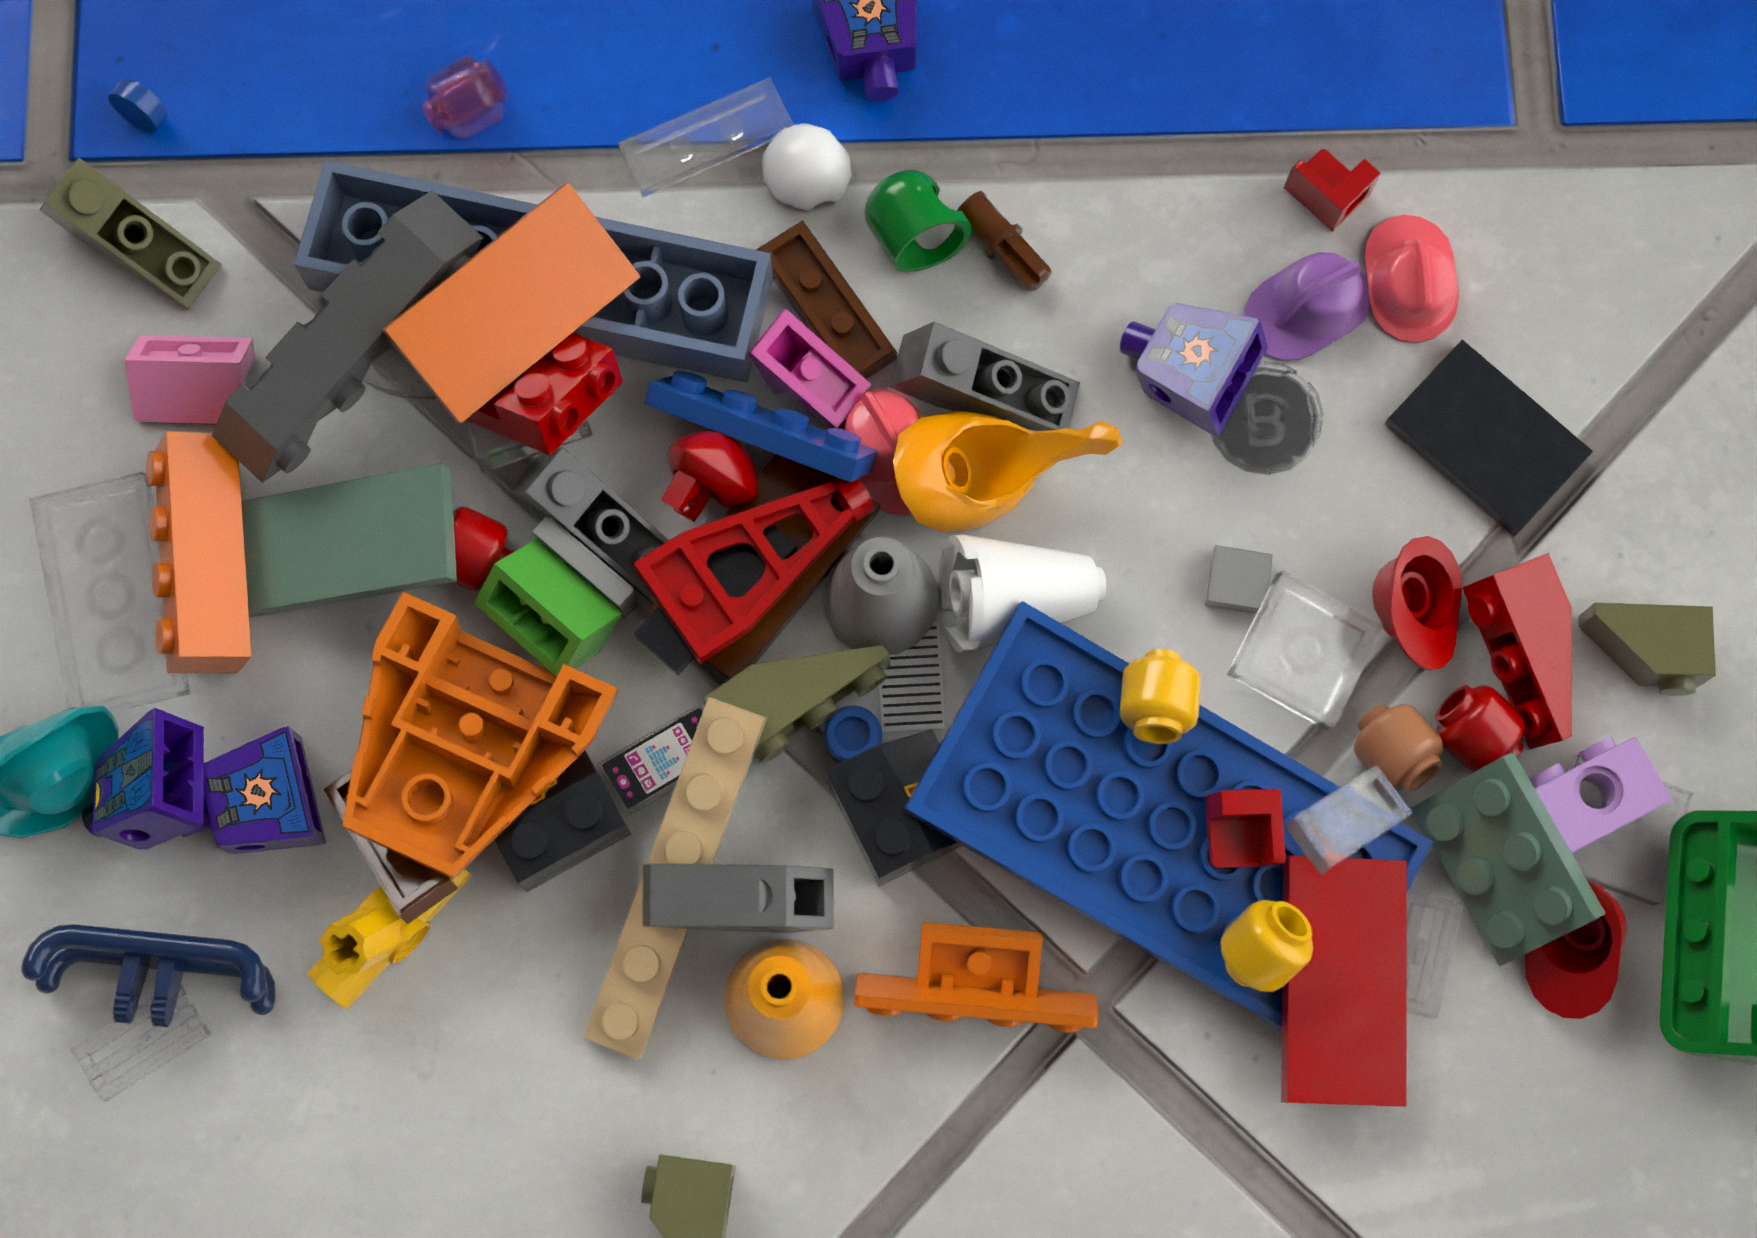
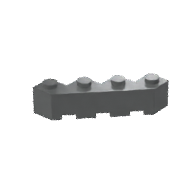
M432 190L390 217L377 232L385 241L377 246L370 256L362 262L358 263L353 259L321 294L327 302L315 315L314 319L304 325L296 322L265 357L271 365L261 375L257 384L251 388L241 384L225 402L212 436L262 483L280 470L290 473L300 466L311 451L307 444L316 423L335 409L345 412L356 404L366 390L362 382L371 362L392 347L398 351L382 329L475 255L483 237Z

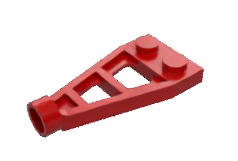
M838 478L833 482L683 531L634 562V571L698 663L702 664L747 635L852 523L859 521L874 511V504L859 478L852 482ZM832 499L834 500L835 504L837 505L840 511H837L833 508L831 504ZM790 516H800L813 533V536L807 544L790 558L781 559L764 536L763 531L767 527ZM745 544L753 547L765 564V572L747 594L734 598L728 596L707 566V560L714 552L734 545Z

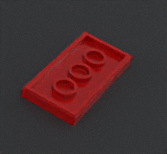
M1285 856V863H1283V902L1295 906L1307 918L1312 929L1313 954L1309 963L1282 987L1281 1102L1407 1107V861Z

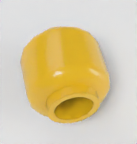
M1167 649L1148 651L1145 657L1134 660L1123 671L1120 719L1129 729L1133 730L1136 738L1144 742L1154 744L1177 742L1181 739L1182 734L1187 733L1197 724L1201 685L1200 674L1193 665L1181 660V656L1174 651Z
M1259 900L1251 904L1226 928L1220 940L1222 956L1230 977L1244 987H1251L1262 992H1274L1284 987L1309 963L1313 954L1312 929L1307 918L1300 910L1287 902Z

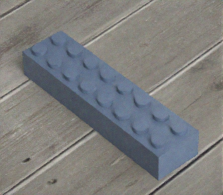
M324 160L294 266L309 290L324 292L353 259L358 263L362 262L370 256L377 246L385 241L377 232L393 214L431 190L483 237L475 254L538 204ZM596 217L641 277L573 333L613 348L615 355L748 383L753 363L748 352L758 341L773 281L771 253Z

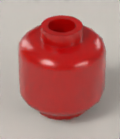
M461 506L453 511L457 582L453 583L471 591H479L483 587L494 564L512 554L515 550L505 546L508 539V529L503 523L471 508Z
M1468 685L1461 686L1442 702L1435 714V720L1439 722L1436 732L1442 739L1443 747L1465 768L1472 772H1476L1512 752L1518 758L1524 749V745L1520 742L1525 731L1524 717L1495 689L1489 686L1480 685L1474 688Z

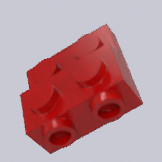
M571 333L466 420L551 456L623 383L613 348L576 333Z

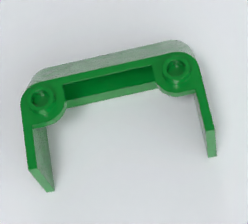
M1692 811L1677 820L1669 838L1660 1029L1665 1040L1672 1047L1692 1055L1757 1064V811Z

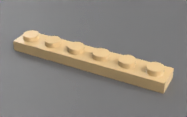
M708 697L647 864H714L767 717L713 697ZM643 876L583 1037L586 1040L636 1059H641L645 1053L690 930L643 927Z

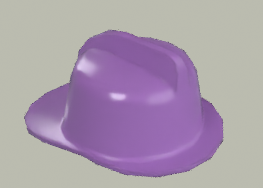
M1318 252L1294 262L1259 285L1251 293L1244 308V315L1260 319L1268 345L1264 355L1279 361H1297L1317 353L1339 338L1352 332L1365 320L1370 309L1367 280L1361 272V267L1357 261L1351 262L1335 253Z

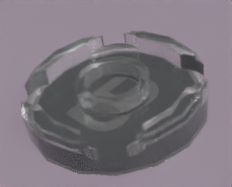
M1260 361L1219 437L1211 435L1213 444L1228 462L1245 472L1271 475L1289 471L1308 457L1321 435L1324 412L1317 390L1310 382L1307 384L1304 378L1297 375V370L1283 363Z

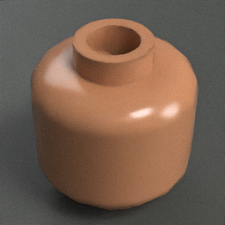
M1380 704L1368 711L1358 722L1357 727L1361 732L1355 741L1354 752L1358 760L1385 790L1403 789L1406 793L1413 792L1429 782L1443 765L1440 760L1443 751L1442 739L1412 705L1400 704L1388 709L1385 704Z

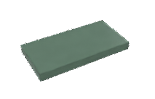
M443 463L241 501L249 618L457 582L451 467Z

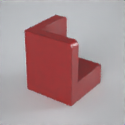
M1321 149L1307 163L1299 160L1291 168L1284 189L1333 232L1370 196L1381 173L1365 158L1350 171L1326 149Z
M1281 789L1226 790L1205 796L1209 864L1212 868L1269 867L1285 863Z

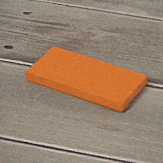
M568 182L564 183L385 326L382 331L453 419L461 424L641 276Z

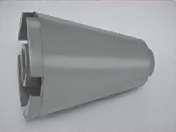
M875 537L848 551L834 564L825 582L823 604L826 618L835 635L850 648L858 649L884 645L889 654L893 655L899 654L918 644L930 630L938 610L939 593L934 574L919 555L894 539Z

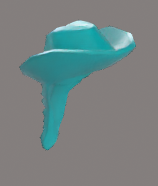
M104 705L71 707L33 724L22 725L0 736V836L23 839L65 828L82 815L85 807L93 803L95 764L98 758L119 739V727L114 716Z

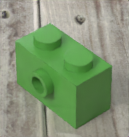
M538 539L496 562L474 602L482 612L556 677L563 664L576 669L600 653L623 614Z

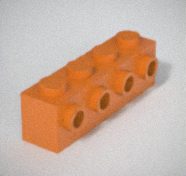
M166 431L155 451H149L147 455L146 479L149 486H156L157 506H152L150 511L149 534L151 541H159L160 562H155L153 567L152 589L154 597L162 598L163 619H158L156 623L155 644L157 653L165 654L166 673H238L251 658L239 461L212 436L213 433Z

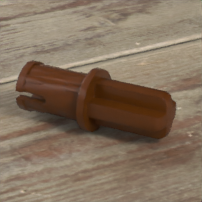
M977 191L960 205L957 211L963 212L971 224L973 234L987 248L985 255L991 260L997 258L1025 290L1035 291L1048 280L1052 273L1051 268L1021 236V226L1019 224L1012 225L990 202L983 191Z

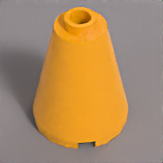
M782 938L769 940L751 948L734 965L725 987V1012L735 1035L752 1051L773 1059L789 1060L809 1055L820 1048L832 1036L841 1021L844 1007L842 980L832 961L813 945L796 939ZM790 982L792 989L787 997L775 999L768 994L771 987L775 984Z

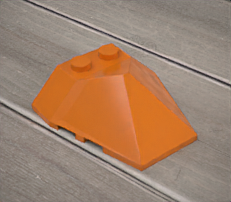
M403 591L374 644L371 680L368 696H365L362 711L363 725L358 751H355L342 826L356 835L449 878L455 879L592 744L618 693V688L563 664L556 677L546 668L461 631L455 614Z

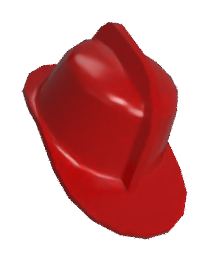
M1429 536L1411 539L1402 547L1397 558L1389 561L1378 571L1373 582L1372 600L1382 628L1391 637L1396 638L1401 649L1418 667L1432 671L1444 668L1453 657L1463 583L1460 567L1452 551L1440 540Z
M1588 881L1606 914L1525 954L1526 980L1533 996L1546 1010L1562 1018L1583 1019L1600 1012L1611 1000L1618 981L1621 951L1627 934L1625 914L1619 903L1608 892L1604 891L1603 885Z

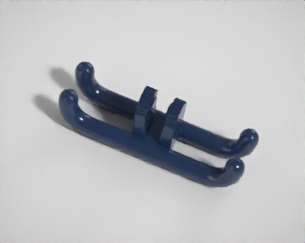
M77 924L58 925L41 933L29 945L21 965L22 975L28 980L35 981L37 990L45 994L53 993L58 989L64 971L75 963L90 962L120 965L121 970L113 1005V1019L117 1023L131 1024V1021L133 1022L149 968L157 969L154 999L150 1011L152 1026L168 1028L171 1025L183 972L241 978L240 995L245 1001L250 1002V1007L255 1014H268L272 1011L275 1003V981L269 968L262 963L260 956L248 945L229 939Z

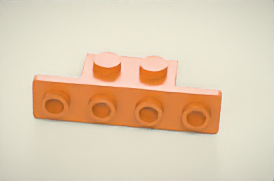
M922 922L917 978L870 973L857 974L854 1005L864 1007L869 1012L880 1016H895L902 1011L927 1013L930 1018L945 1022L960 1020L962 1016L986 1018L990 1023L1002 1027H1015L1021 1025L1022 1022L1047 1024L1053 1030L1068 1033L1078 1032L1083 1027L1096 1028L1099 1016L1095 994L1038 989L1043 943L1042 932Z

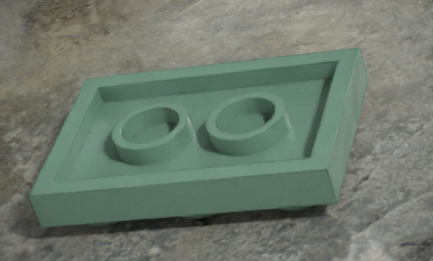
M1514 752L1495 760L1411 807L1427 838L1433 841V849L1499 967L1606 914Z

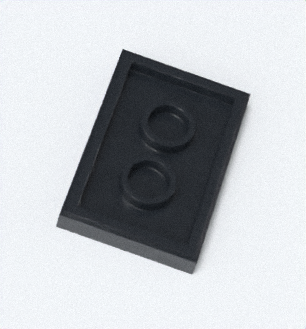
M1463 339L1385 422L1388 428L1514 537L1594 452Z

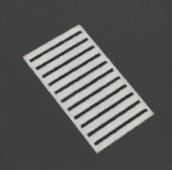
M934 621L930 630L918 644L899 654L890 655V667L884 670L887 678L879 685L882 732L946 729L939 621Z

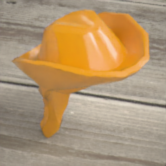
M951 411L921 417L898 435L893 464L900 497L917 523L943 533L979 529L1013 511L1034 487L1036 478L1057 462L1085 454L1107 455L1123 442L1122 437L1119 435V429L1102 420L1078 430L1064 428L1048 431H1031L993 415Z

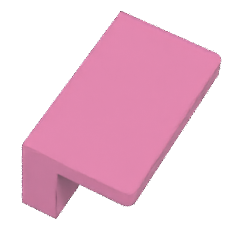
M139 335L125 358L133 418L138 422L217 424L227 399L241 384L246 385L245 378L255 360L253 338Z

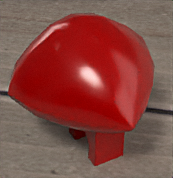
M706 430L679 438L668 447L666 455L674 478L661 501L674 508V512L686 519L695 522L710 496L717 500L719 504L729 508L750 503L757 496L758 481L755 466L747 447L740 440L714 430Z

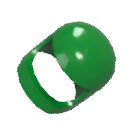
M917 170L900 171L883 179L868 196L864 211L865 220L897 271L905 273L920 271L950 260L965 247L972 233L971 224L963 212L955 211L945 206L938 198L940 189L931 176ZM943 224H955L949 237L937 248H922L915 240L917 236L930 228Z

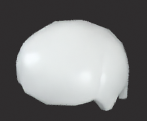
M798 124L780 131L772 139L762 157L763 181L776 200L801 210L809 211L814 206L826 201L837 202L843 196L852 177L850 156L829 130L810 124Z

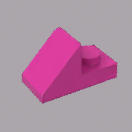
M783 309L748 352L749 357L772 392L775 394L788 392L828 428H837L859 401L861 395L871 385L870 382L787 309Z

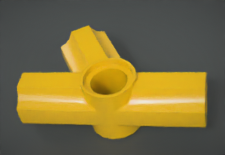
M464 869L453 879L458 889L409 924L398 915L383 888H377L361 903L355 912L328 926L319 939L324 955L310 969L307 975L343 1009L348 1010L391 963L393 965L399 963L420 944L431 928L429 922L473 875Z

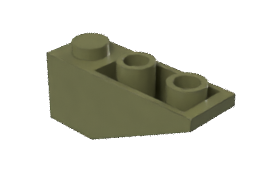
M80 158L75 161L39 209V211L84 244L187 310L222 266L220 262Z
M884 645L751 664L703 697L706 705L708 697H713L767 717L752 761L758 758L761 764H764L787 749L790 745L787 737L804 725H807L810 730H814L826 723L828 718H831L839 711L835 704L854 691L858 697H861L879 686L887 678L884 670L890 667V654Z

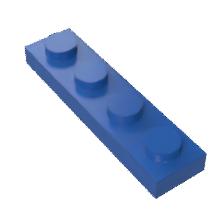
M675 371L672 376L649 383L645 405L849 482L873 471L878 450L860 444L861 437L853 432L838 428H829L827 431L809 425V418L802 413L788 409H777L775 412L758 406V399L753 395L737 390H725L724 393L706 386L707 380L704 377L690 372Z

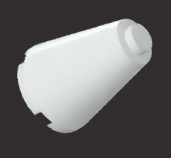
M965 534L950 535L948 540L954 547L943 548L939 568L941 610H952L956 627H945L951 646L958 653L973 652L995 645L1022 601L1056 621L1064 623L1094 613L1097 609L1098 601H1103L1106 596L1105 573L1102 567H1096L1093 559L1088 555Z

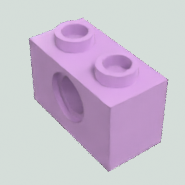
M1609 736L1581 751L1579 754L1585 763L1565 773L1561 764L1558 763L1530 778L1532 785L1571 853L1673 800L1636 736L1619 745H1616L1612 736ZM1581 781L1591 782L1599 788L1602 794L1600 809L1592 808L1583 802L1579 793Z

